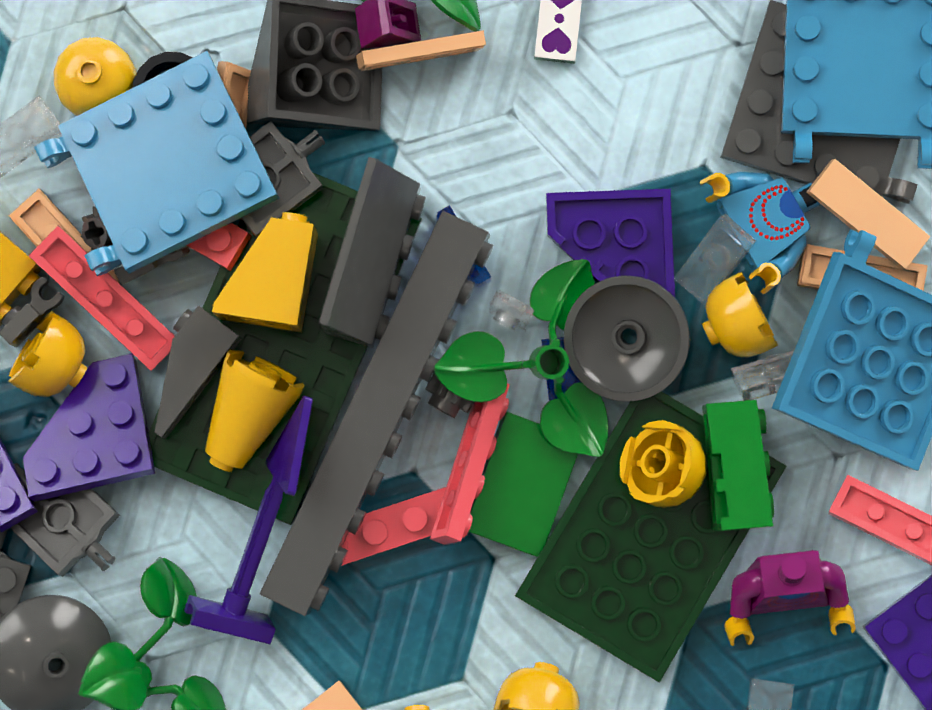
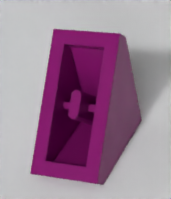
M366 0L355 8L361 49L388 47L421 41L416 3L408 0Z

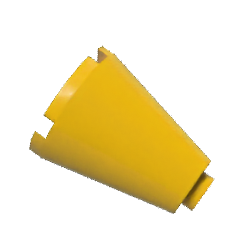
M229 350L224 358L205 452L211 456L209 462L213 466L227 472H232L234 468L242 469L300 397L305 386L303 383L294 384L297 379L296 376L263 358L256 356L254 361L251 362L242 360L245 352L239 350Z

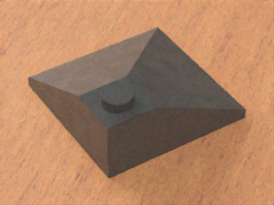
M267 0L248 82L247 123L266 125L272 121L276 127L380 130L382 68L361 71L358 68L356 55L361 51L377 49H361L355 8L359 4L331 0Z

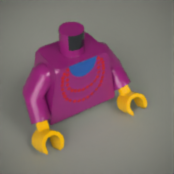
M811 550L758 557L745 572L737 575L733 580L730 614L732 617L724 624L731 646H734L735 638L744 634L747 645L753 643L754 635L747 619L752 614L829 605L831 608L828 615L833 635H837L836 626L841 623L849 624L851 633H854L856 629L854 612L852 607L848 605L849 597L844 572L837 564L821 561L819 551Z

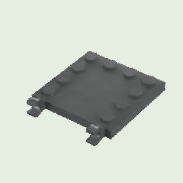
M770 0L720 158L803 184L810 182L813 184L830 160L836 159L880 196H886L909 204L910 200L913 201L918 184L889 177L900 139L812 135L813 148L810 163H792L794 134L781 133L786 4Z

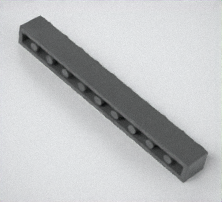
M442 210L259 593L260 595L303 616L309 615L312 608L317 611L321 609L330 589L324 586V583L331 570L336 573L339 571L348 552L347 549L342 548V545L349 532L354 535L357 533L366 512L360 509L367 494L374 497L382 482L384 473L378 470L384 457L392 458L402 439V435L396 432L403 418L411 420L420 402L421 397L415 395L421 380L429 382L434 373V365L439 361V359L433 357L440 341L445 344L449 341L457 324V321L451 319L458 303L463 306L466 305L474 289L475 283L469 279L476 265L483 268L489 258L493 245L488 243L490 238L488 231Z

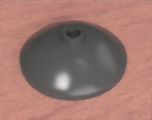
M623 275L610 277L588 288L573 304L564 328V348L569 357L570 367L577 378L594 393L616 401L643 400L664 390L682 370L690 346L688 321L679 302L667 289L658 283L639 276ZM631 328L636 331L637 340L635 343H627L624 340L623 331L625 329Z
M62 595L37 596L25 600L9 610L0 619V700L11 710H82L92 703L93 699L79 695V689L85 670L93 655L100 647L111 642L108 630L99 616L84 603ZM54 658H60L62 660L60 668L55 671L49 670V662Z

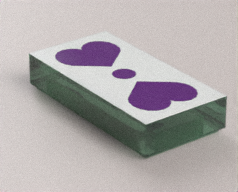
M540 0L535 60L575 64L582 0Z

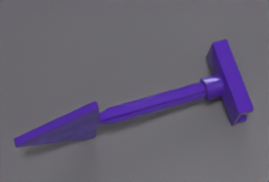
M303 396L266 459L265 465L272 473L273 479L264 493L232 587L227 588L222 603L189 595L184 611L192 615L190 621L192 626L271 645L276 628L268 614L247 609L251 599L249 592L282 502L283 491L285 494L292 496L296 493L312 398Z

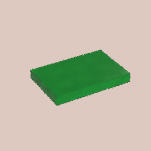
M506 412L500 420L495 434L497 438L495 450L492 456L486 460L482 475L485 477L483 489L480 495L473 501L470 511L473 520L469 532L538 557L547 542L578 453L565 452L555 448L543 436L539 423Z

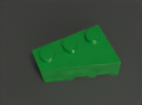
M757 400L703 405L713 531L773 526L774 502L772 493H769L767 476H770V459L768 451H763L761 435L766 434L767 429L765 410L758 409Z

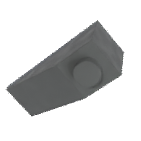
M199 305L194 312L187 309L173 327L178 333L172 339L155 427V433L164 439L169 436L221 368L227 352L234 350L242 340L236 333Z

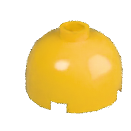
M100 37L82 38L68 45L58 56L53 71L54 89L61 103L70 112L78 116L132 89L136 69L127 52L115 42Z
M742 272L724 280L709 294L705 306L708 320L703 322L702 326L712 346L720 343L732 355L752 357L778 346V343L773 337L774 334L755 295L751 294L747 286L748 282Z
M51 311L36 327L43 333L39 332L32 341L30 339L26 341L9 373L11 377L8 380L9 383L34 396L49 397L58 394L68 384L74 388L81 381L87 370V366L82 364L86 350L81 334L67 319Z
M664 420L648 422L642 426L645 430L640 432L636 438L631 436L625 443L620 457L621 480L628 485L630 494L634 499L656 507L678 506L693 497L702 486L706 475L704 451L700 442L685 428Z
M536 662L534 668H521L512 672L504 680L496 697L493 710H579L580 702L576 689L567 678L558 674L559 668L557 666Z

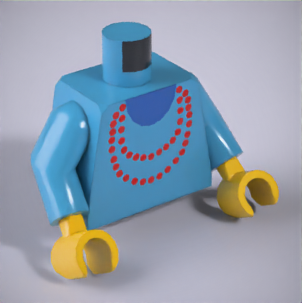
M736 172L727 175L714 173L700 181V185L707 183L712 186L714 191L713 195L705 199L708 203L720 199L716 207L753 271L749 275V279L751 280L755 276L764 279L766 286L760 292L766 294L780 282L781 278L795 268L807 246L805 233L811 227L804 214L821 205L806 193L812 183L810 182L791 192L783 177L774 180L767 173Z

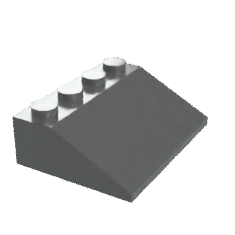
M368 157L319 321L325 334L371 348L374 347L376 339L381 340L389 323L390 317L383 315L387 300L395 301L399 291L402 276L395 275L400 259L408 260L414 236L407 235L411 219L419 221L426 199L425 196L419 195L420 183L375 158Z

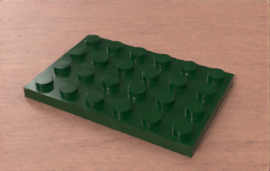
M662 391L643 400L630 401L608 437L603 455L595 459L515 594L517 598L659 683L750 528L713 531L703 416ZM660 420L677 424L689 431L700 442L706 457V475L702 486L696 494L678 506L665 508L656 507L634 499L630 494L628 485L623 483L620 477V457L625 443L631 436L636 438L640 432L645 430V428H642L643 425ZM769 456L770 476H767L769 493H771L787 466Z

